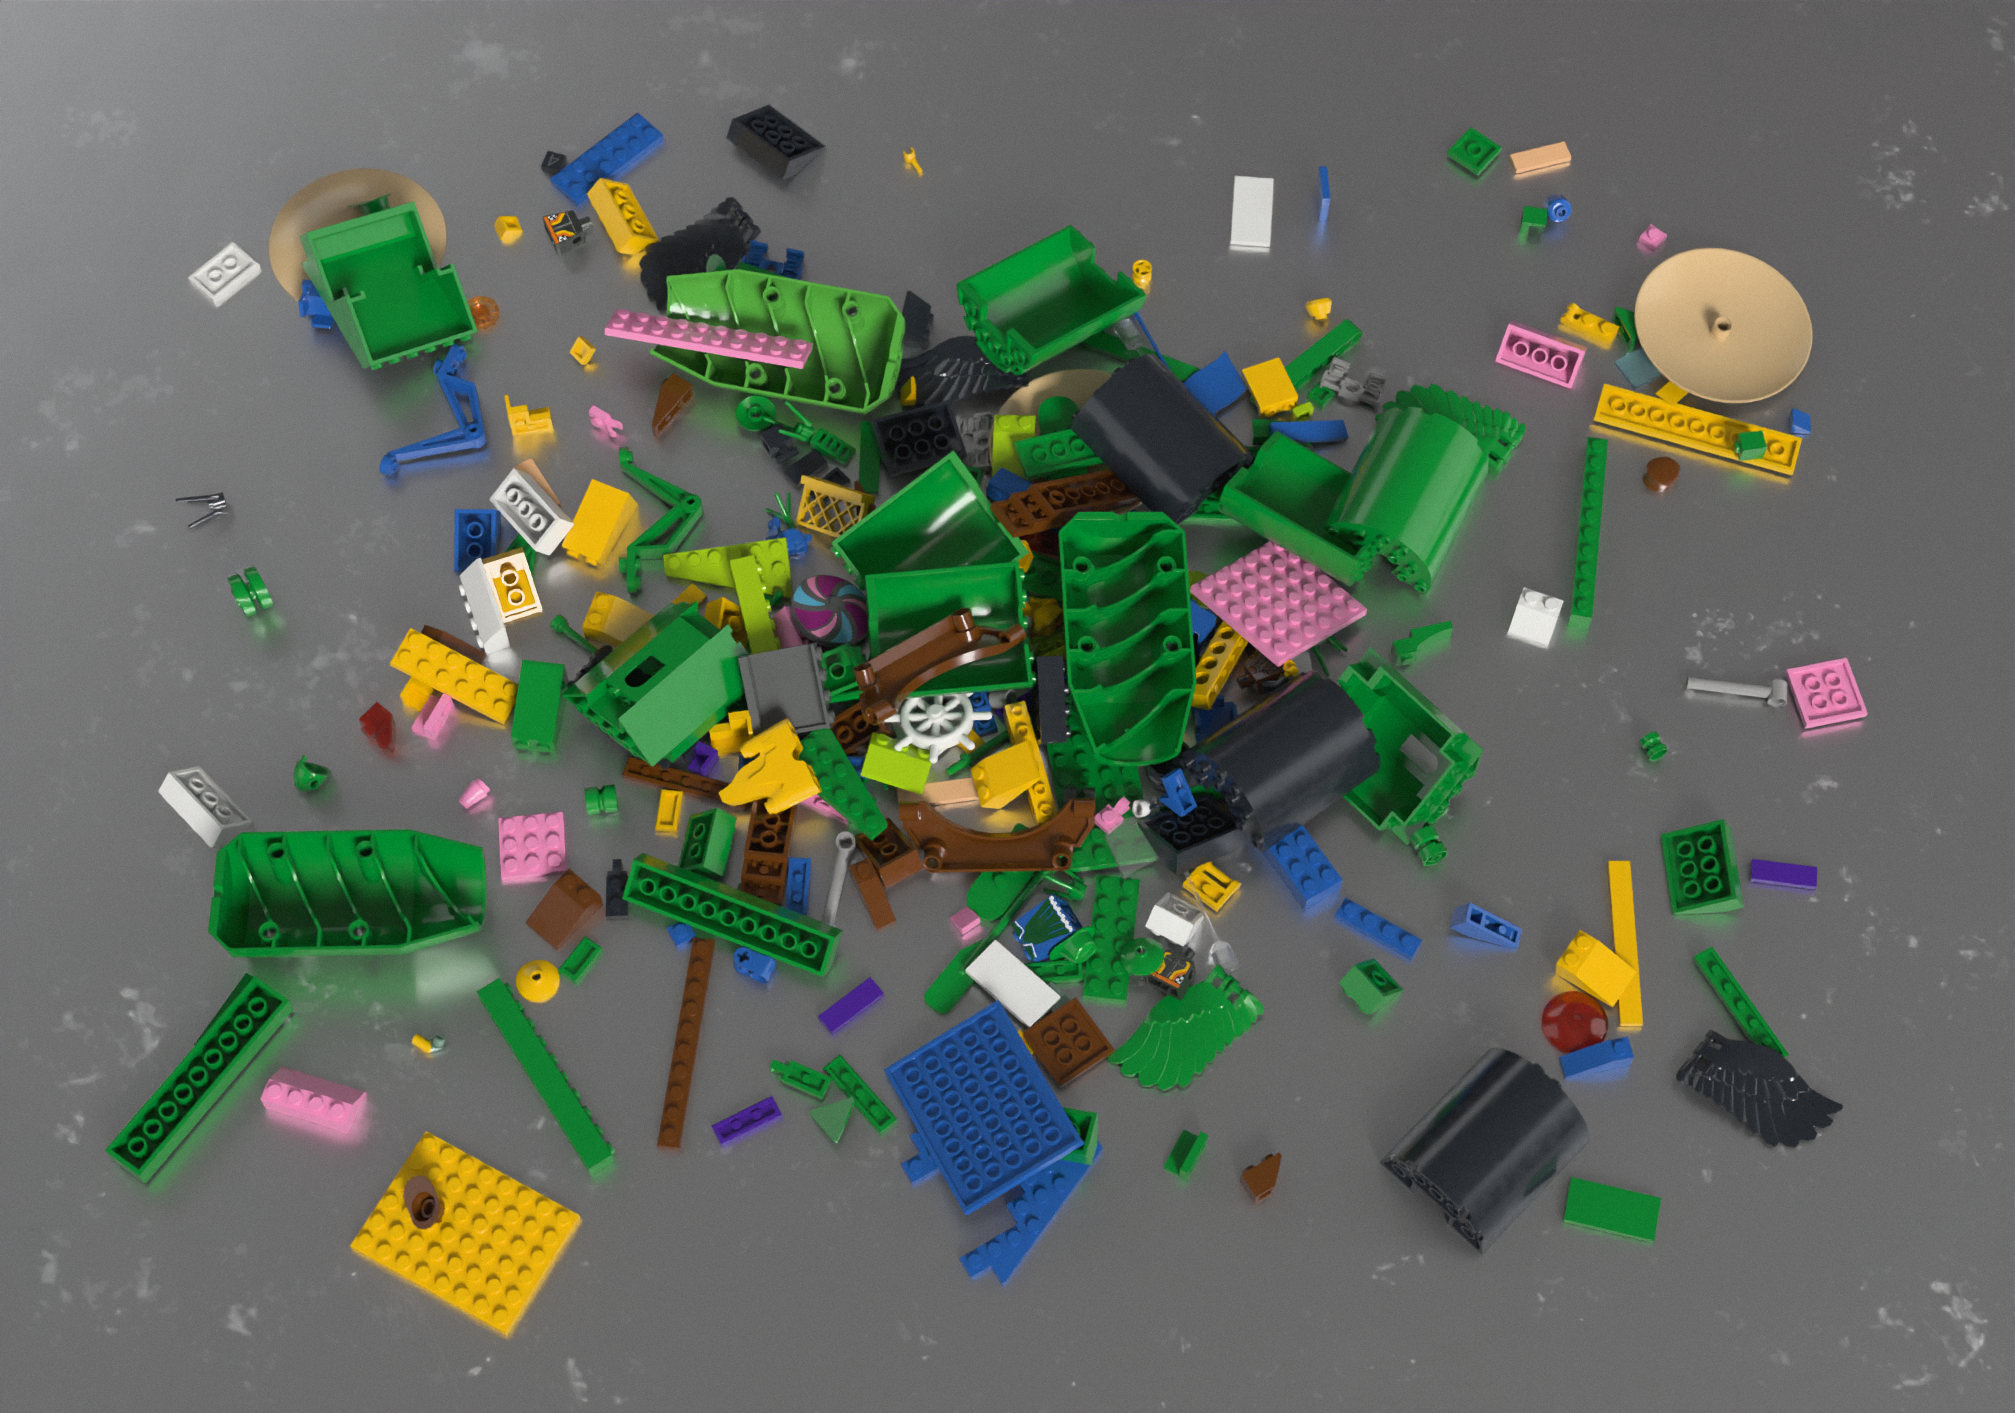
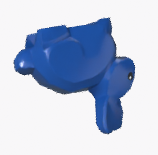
M774 516L773 520L768 522L769 531L765 540L787 538L789 556L807 552L808 544L812 540L811 534H805L800 529L793 527L781 531L778 516Z

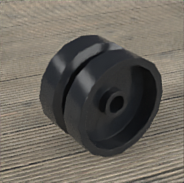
M1184 741L1181 751L1176 757L1158 764L1146 765L1148 779L1156 789L1167 792L1161 778L1175 768H1181L1187 784L1191 782L1193 775L1181 766L1179 760L1181 754L1189 749V746Z

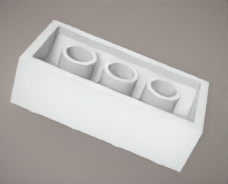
M478 558L460 575L462 583L458 584L461 595H466L468 601H464L467 613L472 612L473 618L470 621L473 630H478L479 636H476L479 648L484 647L487 655L508 648L510 644L482 560Z
M200 766L168 772L158 791L165 798L166 802L184 818L211 848L228 844L253 823Z

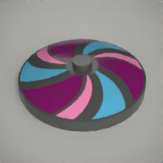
M815 575L803 580L796 587L790 600V613L796 627L808 639L817 642L819 645L835 648L845 643H850L851 646L856 645L866 636L869 617L866 612V597L855 585L837 576Z

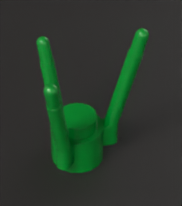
M785 401L789 409L803 422H798L794 428L783 424L791 432L779 429L778 432L803 442H808L814 434V428L811 427L812 422L806 419L788 401ZM766 416L763 417V420L771 424L778 425L781 423Z
M1332 635L1318 643V645H1322L1327 641L1338 652L1342 650L1348 651ZM1314 645L1312 649L1326 677H1329L1330 674L1316 645Z
M1069 869L1064 872L1076 881L1071 880L1070 884L1048 874L1044 875V878L1066 888L1067 893L1044 888L1043 892L1067 898L1073 902L1075 899L1081 901L1088 887L1083 884L1085 880L1079 878Z

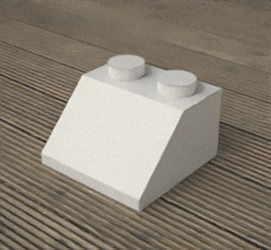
M1524 587L1508 634L1548 647L1564 601Z
M1167 892L1154 905L1145 927L1149 928L1155 935H1162L1170 939L1172 944L1184 947L1191 940L1206 911Z

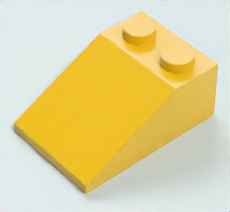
M522 547L482 559L503 623L543 611Z
M596 591L582 628L585 638L618 647L655 615L617 596Z
M1027 740L981 760L970 769L980 805L986 808H1003L1041 779L1031 743Z
M1582 930L1578 931L1556 963L1557 975L1612 1008L1637 973V971L1599 940Z

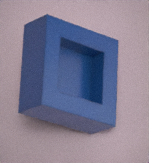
M679 921L667 927V932L677 949L692 942L693 937H696L691 926Z

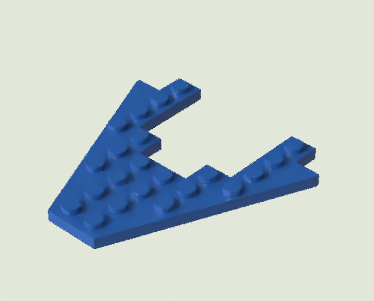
M919 1133L910 1135V1139L919 1154L901 1164L912 1185L940 1170ZM1098 1140L1092 1165L1103 1151V1147ZM1059 1159L1018 1184L1024 1194L1006 1204V1208L1015 1220L1016 1225L959 1258L970 1279L972 1280L991 1268L1002 1286L1005 1285L1092 1165Z

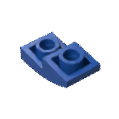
M986 692L973 693L968 697L973 712L989 711L992 713ZM993 714L990 720H974L973 722L975 731L980 737L998 732Z

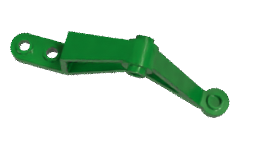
M620 447L619 461L621 470L673 507L627 546V556L619 557L620 573H627L628 593H637L638 588H641V577L638 576V570H641V560L663 559V555L675 553L698 518L702 516L703 506L698 495L691 494L631 465L630 463H633V451H629L628 447ZM679 518L683 519L665 544L650 545Z

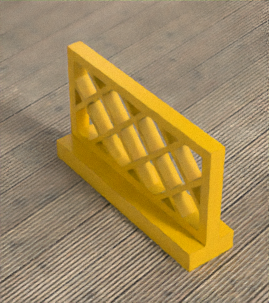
M802 475L800 483L805 485L796 524L838 538L866 517L869 504H874L876 496L818 477ZM811 490L814 491L816 499L812 502L809 499ZM829 496L831 504L826 507L823 499ZM844 501L846 509L841 512L838 504ZM818 503L821 511L815 514L813 506ZM861 506L860 514L856 517L853 509ZM834 508L836 516L830 519L828 511ZM809 511L811 519L805 522V513ZM849 513L852 521L846 525L843 516ZM824 516L826 524L821 527L818 519ZM839 521L841 529L836 532L833 524Z

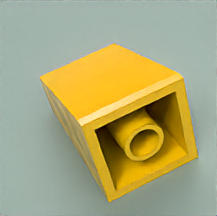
M592 479L573 520L574 525L563 541L562 547L567 551L566 554L576 559L578 556L585 558L584 561L593 566H596V564L604 566L634 514L638 503L629 493Z

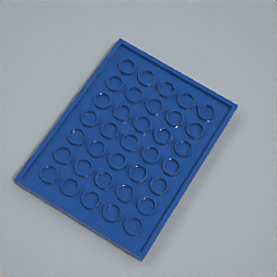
M999 1000L884 1069L966 1216L1084 1144Z

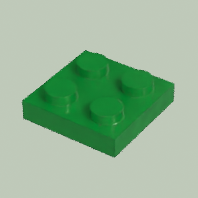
M1470 127L1448 150L1447 156L1478 176L1497 157L1502 147Z

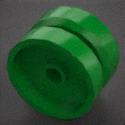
M254 564L244 568L243 574L247 580L246 583H244L238 573L227 576L232 595L238 606L243 610L246 618L257 614L254 600H257L263 610L274 606Z

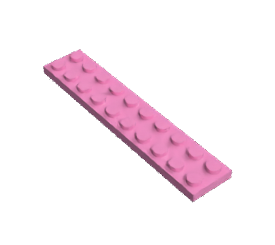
M616 309L605 327V335L800 369H803L812 351V343L802 339H787L784 336H770L765 333L747 332L744 329L735 330L725 326H711L703 322H688L685 319H670L666 316H653L644 312H629L626 309Z

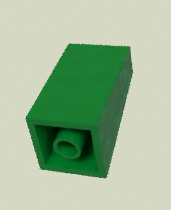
M522 660L511 732V740L514 747L521 750H527L528 748L537 749L541 752L556 751L566 699L561 695L568 689L566 685L569 682L565 664Z

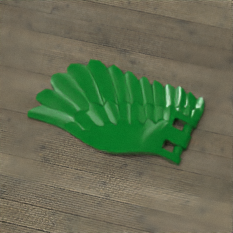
M1432 383L1428 388L1413 385L1410 388V392L1404 390L1397 391L1395 396L1396 402L1389 401L1382 406L1384 412L1396 407L1399 410H1407L1408 407L1422 408L1424 413L1433 415L1436 412L1460 424L1477 438V445L1486 450L1488 457L1490 453L1493 455L1495 461L1489 457L1488 466L1490 467L1489 471L1494 475L1500 473L1502 470L1501 466L1506 464L1512 455L1511 451L1516 449L1526 430L1525 424L1521 423L1519 425L1515 417L1511 418L1507 411L1504 413L1499 409L1492 411L1488 405H1485L1482 409L1478 401L1472 404L1466 396L1459 398L1454 391L1444 392L1440 386ZM1382 413L1375 416L1376 422H1378ZM1500 438L1505 444V446L1498 442Z
M1218 964L1204 981L1188 988L1182 1001L1170 995L1159 1001L1150 1010L1129 1040L1109 1055L1107 1059L1109 1063L1123 1064L1120 1073L1124 1076L1133 1077L1139 1073L1138 1082L1142 1087H1151L1157 1084L1159 1089L1166 1091L1175 1084H1178L1184 1088L1191 1083L1194 1074L1201 1075L1206 1062H1213L1216 1051L1222 1053L1225 1043L1230 1045L1233 1042L1234 1036L1239 1038L1243 1031L1247 1032L1249 1030L1251 1022H1256L1258 1014L1263 1015V1005L1250 991L1244 990L1240 986V982L1231 974L1227 975L1223 971L1224 968ZM1217 977L1222 981L1218 989L1212 985ZM1233 992L1239 996L1234 1004L1228 1000Z

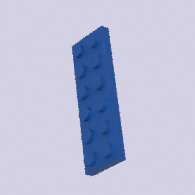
M637 112L551 177V184L577 206L588 198L587 193L600 178L612 180L663 141L664 136Z

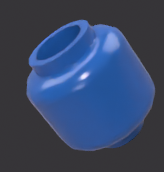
M1560 194L1549 196L1543 204V208L1548 210L1547 217L1553 222L1559 223L1567 220L1572 212L1570 202Z

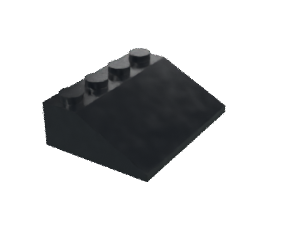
M770 105L732 119L726 137L733 145L739 147L749 157L754 158L764 168H767L782 180L795 176L826 147Z
M949 400L871 419L869 429L889 477L933 466L952 451L959 458L967 457V452Z
M1063 656L1036 657L1031 671L1036 673V684H1033L1030 691L1032 727L1037 744L1042 746L1066 743L1067 738H1070V726L1066 725V717H1069V704H1065V695H1068V683L1064 682V674L1067 673L1066 661H1063Z
M1208 794L1195 798L1197 807L1185 816L1180 817L1173 810L1169 809L1138 822V827L1163 865L1176 876L1246 846V834L1238 830L1235 824L1236 816Z

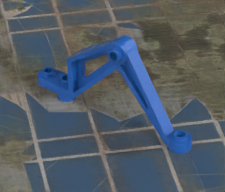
M456 343L453 344L445 360L438 359L433 368V373L437 375L440 387L460 428L388 452L380 463L381 474L391 476L392 473H395L398 469L397 461L469 448H480L486 443L487 438L475 383L456 377L459 365L466 358L467 353L464 346ZM454 392L468 395L473 417L472 422L467 421Z

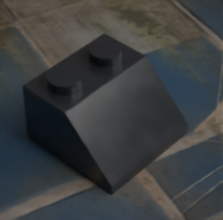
M907 291L902 310V316L905 319V335L902 343L904 347L924 350L925 342L930 340L931 331L928 329L929 325L933 326L934 314H931L930 304L913 292Z

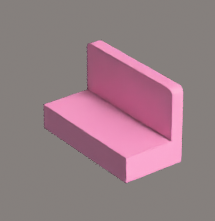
M443 693L441 698L431 695L412 725V731L434 740L454 707L451 696Z

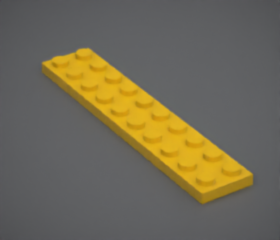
M1605 383L1594 416V421L1738 461V456L1733 451V442L1736 440L1738 433L1762 430L1767 445L1764 457L1741 462L1792 475L1794 472L1802 438L1677 403L1672 406L1663 399Z

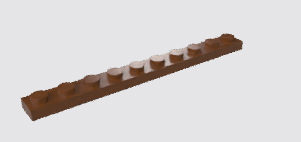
M693 937L657 1141L658 1149L680 1151L716 944L714 939Z

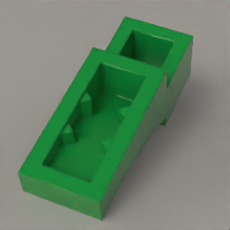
M1451 621L1411 629L1409 638L1393 641L1391 654L1395 665L1411 664L1416 661L1417 654L1424 648L1440 640L1450 638L1453 630Z

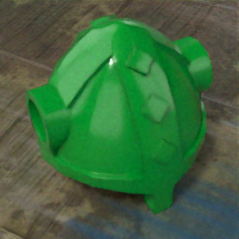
M303 755L296 762L294 768V785L298 791L307 792L317 789L329 777L331 770L318 764L305 762L308 757Z

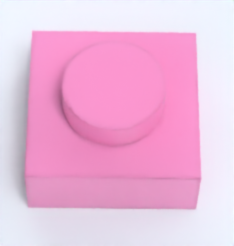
M1651 224L1639 237V242L1655 252L1664 242L1667 234Z

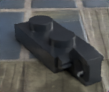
M613 859V871H608L606 876L605 916L606 919H628L629 901L622 899L628 880V872L623 871L622 859Z

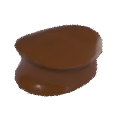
M1669 457L1652 459L1646 465L1642 475L1644 485L1650 490L1657 492L1671 488L1680 477V466L1674 459Z

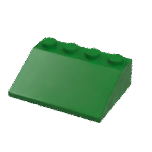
M1724 819L1661 834L1674 915L1719 913L1744 908L1732 830Z

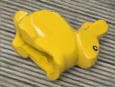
M1030 596L1028 604L1036 609L1033 613V632L1049 637L1055 632V628L1061 622H1064L1063 608L1057 606L1058 603L1055 599H1039Z

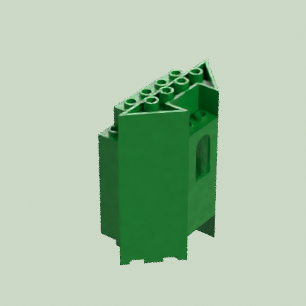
M693 601L691 604L688 602H679L677 605L669 603L561 696L572 703L578 712L584 714L589 721L599 726L604 733L614 738L618 744L623 745L633 756L640 757L652 767L662 758H667L673 763L744 700V685L738 658L749 654L740 641L736 642L733 639V630L729 624L720 630L698 613L697 601ZM650 655L665 665L640 687H630L625 682L626 676Z
M1370 647L1358 663L1351 664L1346 668L1337 682L1363 713L1364 718L1362 720L1366 728L1372 729L1377 742L1374 744V748L1380 754V768L1376 774L1343 797L1379 831L1389 829L1408 845L1411 843L1409 838L1412 834L1426 826H1433L1438 818L1449 809L1448 807L1451 804L1449 800L1462 791V784L1465 780L1475 777L1483 749ZM1411 735L1436 756L1438 767L1433 773L1424 772L1400 750Z

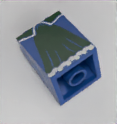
M1053 894L1011 924L1014 929L1012 932L1013 936L1019 943L1022 942L1025 947L1023 950L1024 954L1030 961L1043 962L1049 959L1053 948L1083 928L1069 903Z

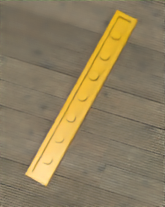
M1608 861L1614 953L1637 971L1618 999L1619 1026L1642 1027L1643 1017L1630 861Z

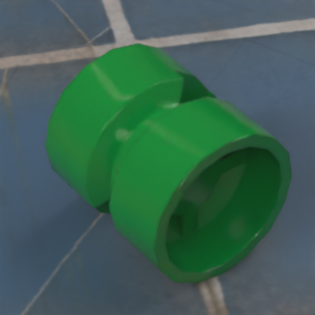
M615 784L603 785L601 789H598L597 786L584 789L588 815L600 814L602 810L606 813L618 812Z
M1434 826L1421 828L1409 838L1413 848L1419 851L1418 857L1424 866L1436 864L1448 855L1443 842L1438 841L1440 837Z

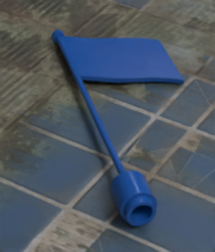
M1138 312L1135 313V317L1157 356L1168 367ZM1226 351L1214 362L1194 373L1183 383L1213 414L1237 400L1246 390L1245 384Z

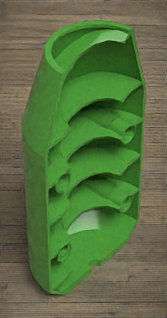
M741 269L667 276L668 302L666 317L676 320L685 319L688 322L694 323L703 322L711 326H725L735 330L744 329L747 332L765 333L770 336H784L787 339L793 340L802 339L812 343V351L803 369L660 344L655 349H650L651 355L714 387L855 413L868 414L892 396L902 361L905 319L889 296Z

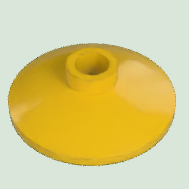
M533 960L520 968L515 982L517 990L522 997L529 1001L540 1002L549 999L556 993L560 984V976L557 968L552 963L545 960ZM536 975L541 976L539 980H533V977Z

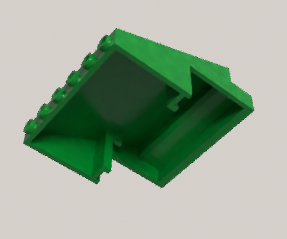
M415 202L310 231L299 236L308 259L301 264L363 369L370 367L371 370H376L383 367L382 363L389 361L391 365L400 362V357L407 356L410 359L419 356L418 352L425 350V353L437 350L436 346L441 344L445 348L455 344L454 340L457 339L464 342L472 339V334L478 332L454 263L441 269L437 267Z

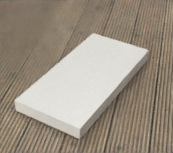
M1235 176L1230 244L1270 247L1273 178Z
M997 940L965 970V973L996 1000H999L1009 1012L1028 1028L1035 1025L1060 1000V996Z

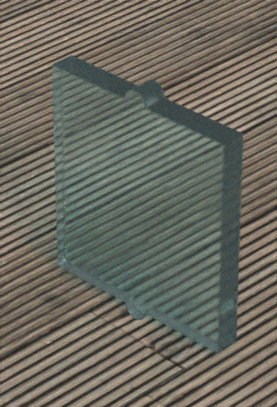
M1643 348L1631 354L1627 353L1625 357L1614 363L1634 390L1644 384H1650V381L1662 375L1649 360Z

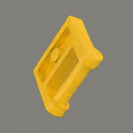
M1212 861L1198 866L1183 883V887L1216 912L1241 885L1238 880L1231 879L1212 865ZM1204 872H1209L1211 875H1213L1215 878H1217L1219 881L1225 884L1227 888L1224 889L1223 887H1221L1219 884H1217L1215 881H1213L1211 878L1205 875Z

